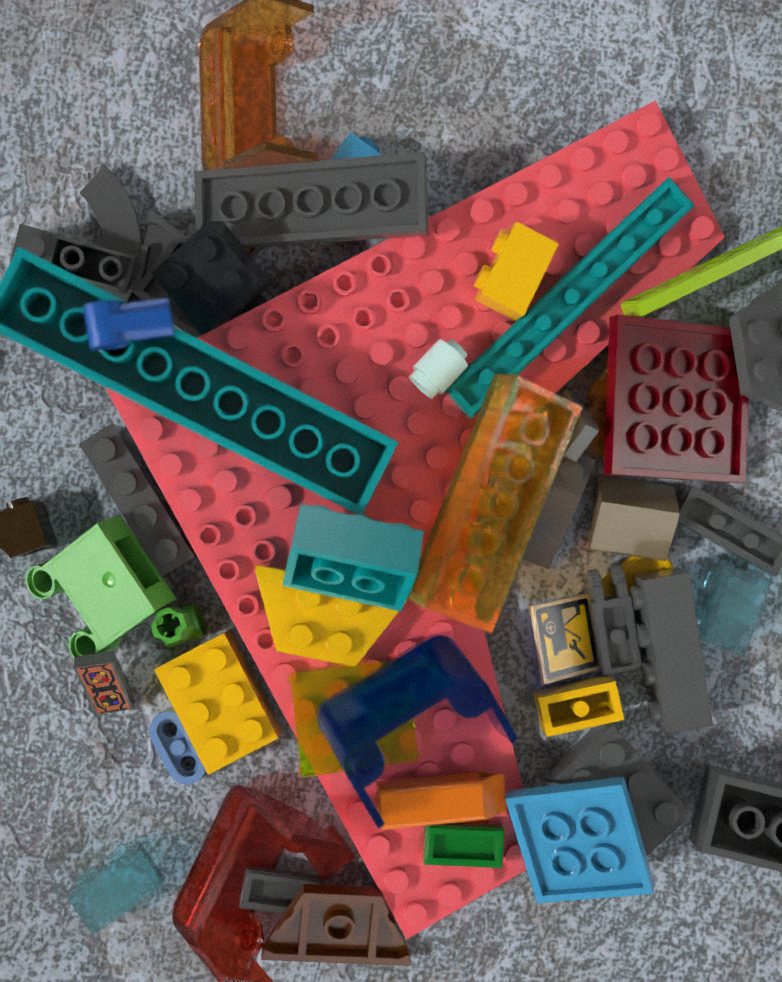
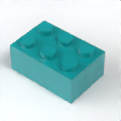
M300 504L282 586L401 611L418 573L424 531L412 529L410 526L402 523L390 524L372 520L362 514L349 515L331 511L329 508L321 505L308 506Z

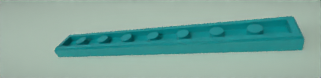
M670 177L666 178L525 312L524 316L512 324L446 389L445 393L469 419H472L695 206Z

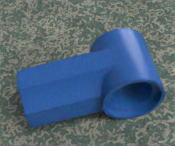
M168 298L124 304L118 300L92 302L83 306L90 350L117 349L129 346V342L175 336Z

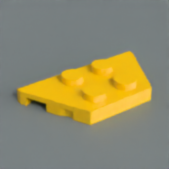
M256 564L255 572L276 652L356 667L399 612L282 586L285 575L284 569Z

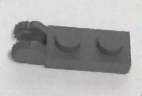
M620 564L610 567V579L615 595L604 597L602 578L598 570H587L588 589L592 598L589 602L600 671L604 677L642 670L631 595L628 594L625 573Z

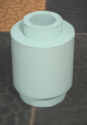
M439 339L413 366L414 372L409 376V379L430 399H433L437 393L442 395L468 367L464 360L467 353L454 340L450 339L446 343Z

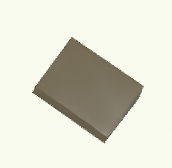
M597 475L589 550L660 561L667 560L680 516L673 486Z

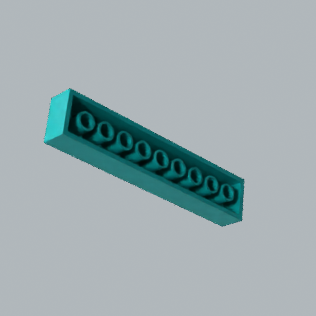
M21 247L17 248L0 281L1 335L355 514H363L399 442L174 327L175 336L129 342V346L117 349L90 350L83 306L92 302L118 300L122 301L123 304L127 302Z

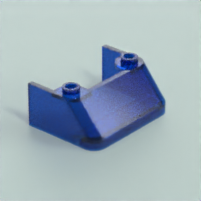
M433 634L329 697L318 708L316 716L318 726L377 828H380L385 823L365 789L380 778L385 768V758L376 741L447 698L451 707L459 715L473 718L486 712L498 733L511 743L519 739L488 685L455 641L445 635Z

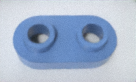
M167 709L160 712L153 718L150 724V738L172 779L180 784H193L202 778L206 770L175 710ZM167 722L176 724L178 728L176 734H169L166 731L165 725ZM185 756L193 757L196 762L195 767H186L183 763V758Z

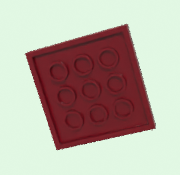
M619 314L610 317L604 475L746 483L749 398L740 393L730 328Z

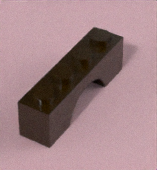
M23 497L6 503L8 510L0 512V548L9 558L24 557L58 545L44 502L30 501L29 497Z

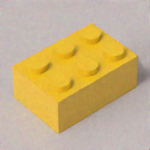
M231 629L154 669L208 775L279 738L282 728Z

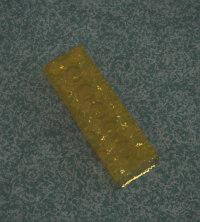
M494 374L420 557L418 573L408 594V600L486 632H493L583 408L582 406L518 375Z

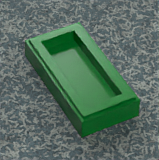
M475 823L426 825L422 861L424 865L502 868L505 828L503 825Z

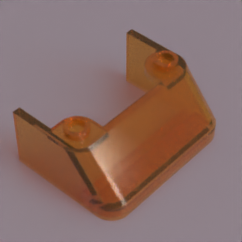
M242 0L204 27L199 40L201 155L203 170L318 161V153L294 148L290 138L277 136L275 66L282 63L291 54L294 42L291 26L313 14L314 5L299 0Z

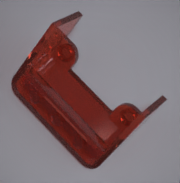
M235 785L226 794L173 906V924L218 982H273L255 961L264 943L263 927L254 916L256 910L239 908L246 865L276 869L285 848L294 853H302L309 846L338 851L341 844L309 815L258 790Z

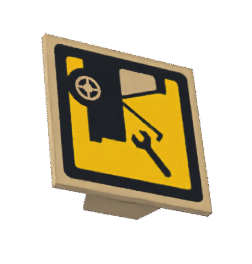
M590 593L529 606L542 684L552 683L600 669L589 602L591 600Z

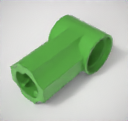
M195 603L181 608L167 607L157 611L154 622L150 624L154 638L162 639L167 648L206 635L202 615Z

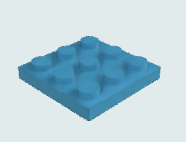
M624 777L508 791L505 797L506 804L537 903L653 894L655 883Z

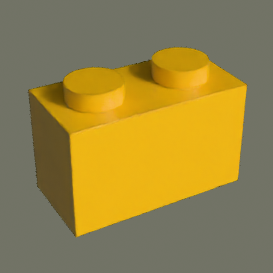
M517 221L508 231L501 229L491 248V251L497 253L491 266L489 267L484 264L475 280L474 286L479 290L474 300L514 321L524 316L559 243Z
M599 676L533 691L540 727L546 737L624 720L617 684L610 676Z

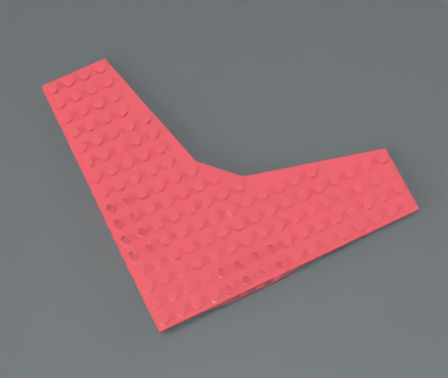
M656 100L429 217V235L389 238L197 338L399 442L362 515L368 516L372 520L390 524L402 523L410 526L412 529L424 531L418 573L402 610L397 613L356 667L276 652L255 572L256 564L286 570L300 504L308 506L321 505L329 508L331 511L349 515L355 513L106 388L380 892L383 893L384 899L406 940L527 870L507 804L506 813L497 814L490 819L456 822L503 825L505 837L502 868L424 865L422 856L425 826L381 830L377 810L376 781L482 771L495 774L504 773L505 797L509 790L523 789L465 556L466 547L496 447L609 345L610 317L618 314L624 315L620 306L622 301L691 269L725 238ZM670 177L695 205L472 419H469L445 392L442 395L437 393L433 399H430L409 379V376L414 372L413 366L439 339L446 343L450 339L457 342L466 351L467 356L464 360L469 366L516 322L474 300L479 290L474 286L475 280L484 264L489 267L491 266L497 254L491 251V248L501 229L508 231L517 221L559 243L527 308L528 310L666 178Z

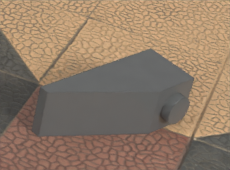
M559 447L552 449L513 556L547 569L550 568L581 500L595 460L581 455L575 462L563 456Z

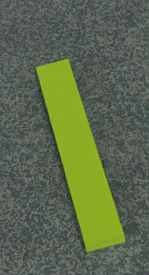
M782 226L622 301L620 306L624 315L642 317L781 250Z

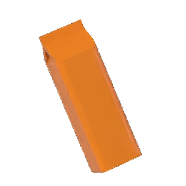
M479 771L376 781L378 820L381 830L485 820L497 814L506 813L504 773L495 774Z

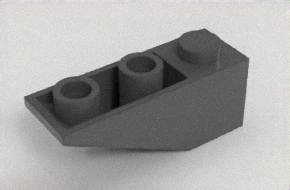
M23 224L19 225L10 258L11 262L17 248L21 247L102 290L127 294L136 261V256Z

